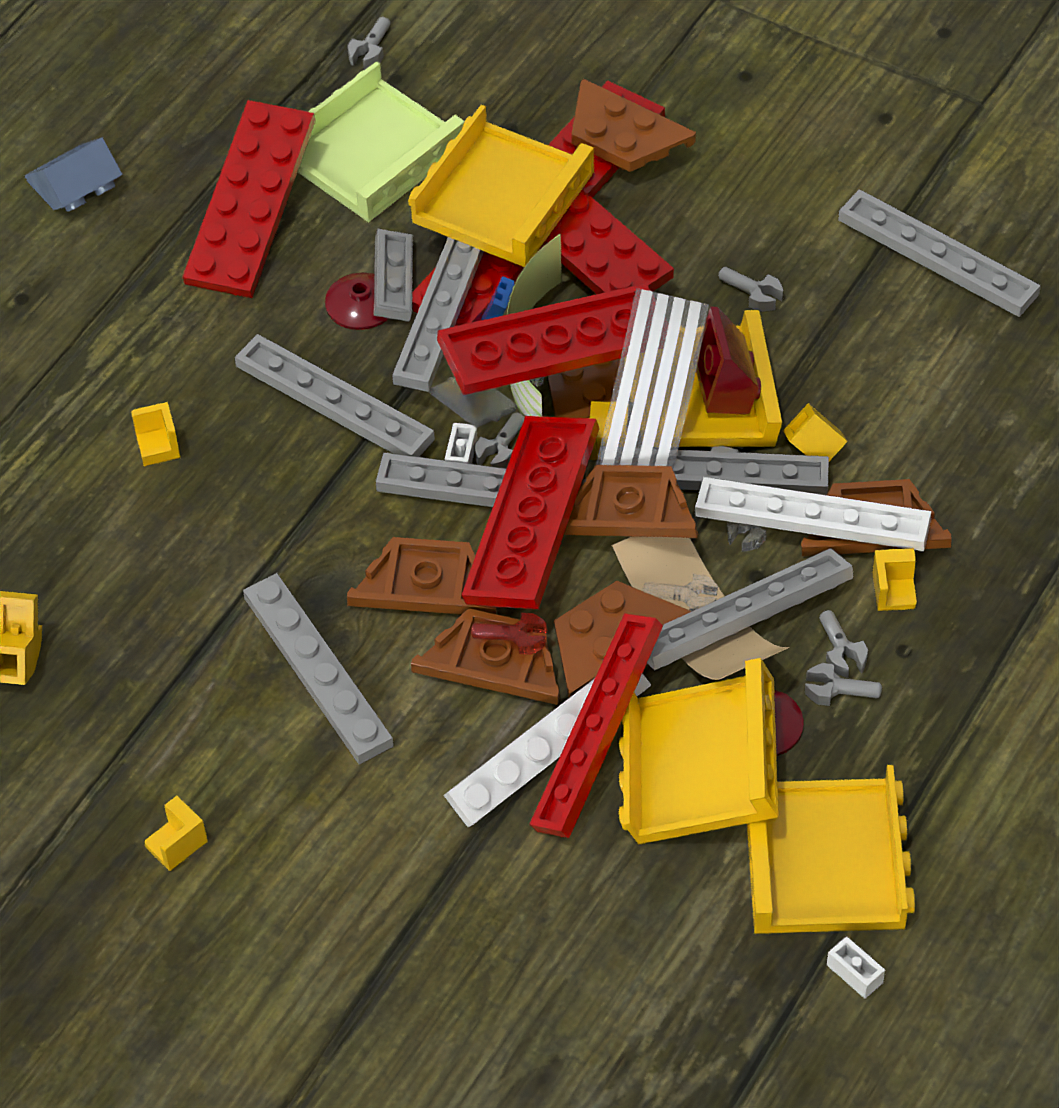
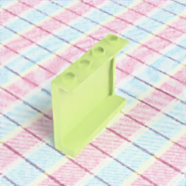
M375 62L366 70L358 73L354 79L341 89L334 91L329 98L317 107L308 111L314 113L316 122L298 173L367 222H370L426 178L430 166L434 162L437 163L445 152L448 142L458 136L465 121L457 115H454L446 122L442 121L381 79L380 64Z

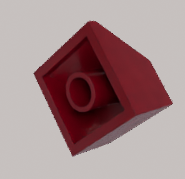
M710 306L693 359L706 413L750 414L754 400L759 399L761 392L760 378L755 376L753 369V352L748 350L744 334L718 307Z

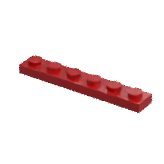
M624 613L529 824L537 832L570 838L663 628V625L656 618Z

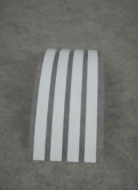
M636 288L596 465L671 466L674 469L701 349L708 304Z

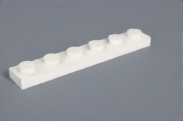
M703 477L695 505L697 517L898 548H914V550L924 551L931 523V511Z
M643 673L634 691L636 696L651 686ZM594 679L444 794V797L467 827L476 823L560 757Z

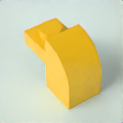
M0 591V683L26 685L35 671L42 641V625H38V595Z

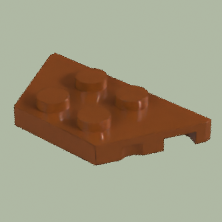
M585 79L581 81L572 128V144L579 146L583 143L594 148V155L631 172L645 166L649 161H657L669 156V149L684 143L688 148L696 142V132Z
M624 358L548 375L547 382L552 397L555 417L590 418L591 401L617 402L624 372Z
M596 465L586 477L584 485L579 488L564 535L697 538L698 531L671 466Z
M910 479L832 484L826 495L931 511V523L925 549L951 548V533L948 529H942L935 519V512L927 502L919 497V491ZM809 534L807 538L804 537L801 542L802 556H815L830 548L837 554L905 549Z
M392 537L383 548L382 555L374 560L365 570L366 577L356 589L351 587L347 592L348 606L463 614L469 608L497 614V607L466 605L463 600L462 592L475 558L469 542Z
M615 581L555 619L554 628L567 684L568 697L570 698L596 677L624 613L653 617L664 625L691 611L622 582Z
M468 608L456 619L455 624L451 628L445 629L434 639L435 645L422 657L417 654L411 661L413 673L555 705L559 703V688L556 684L553 662L548 650L547 636L542 624Z

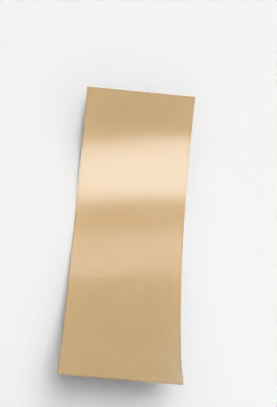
M629 537L612 545L631 586L681 606L691 612L724 597L706 569L690 538ZM749 626L734 635H729L701 650L682 657V659L704 677L720 680L744 669L745 661L756 658L763 660L789 647H780L768 642Z

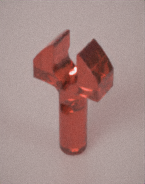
M521 613V620L514 625L475 623L471 628V635L474 639L513 641L518 645L519 654L531 655L546 646V636L527 635L529 632L547 634L546 622L534 613Z

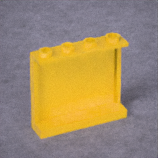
M480 105L473 116L466 118L458 136L448 142L445 152L437 163L434 162L430 166L427 176L420 186L413 188L409 196L412 223L525 267L594 173V148L581 143L573 155L486 122V106Z
M745 310L741 326H736L744 334L748 350L753 352V369L755 376L759 377L761 381L760 397L754 400L750 414L706 413L693 362L704 325H697L671 447H775L782 419L759 310ZM680 325L653 447H659L686 325ZM663 349L657 350L649 391L639 430L641 433L642 442L656 386ZM645 353L639 354L629 397L631 403L635 401Z
M761 658L745 661L746 676L638 698L633 693L621 720L624 725V737L619 739V748L624 759V771L619 773V783L624 794V806L619 808V819L622 828L625 831L628 830L638 844L778 818L774 678Z
M887 765L885 779L777 782L778 818L747 823L754 934L905 929L907 913H914L915 903L913 888H906L905 877L911 874L909 851L902 852L901 841L907 840L906 816H898L897 805H903L902 781H895L893 765Z

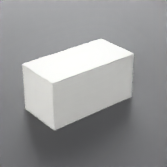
M453 423L445 461L472 464L475 444L477 443V425Z
M847 936L828 952L827 966L865 999L884 983L885 969Z

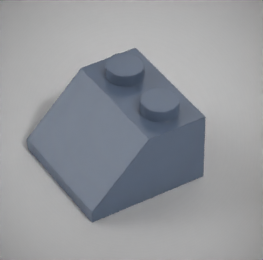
M101 137L73 148L24 176L27 182L53 210L65 207L67 212L86 203L83 196L92 191H95L96 195H100L115 187L113 180L121 176L122 173L104 139Z

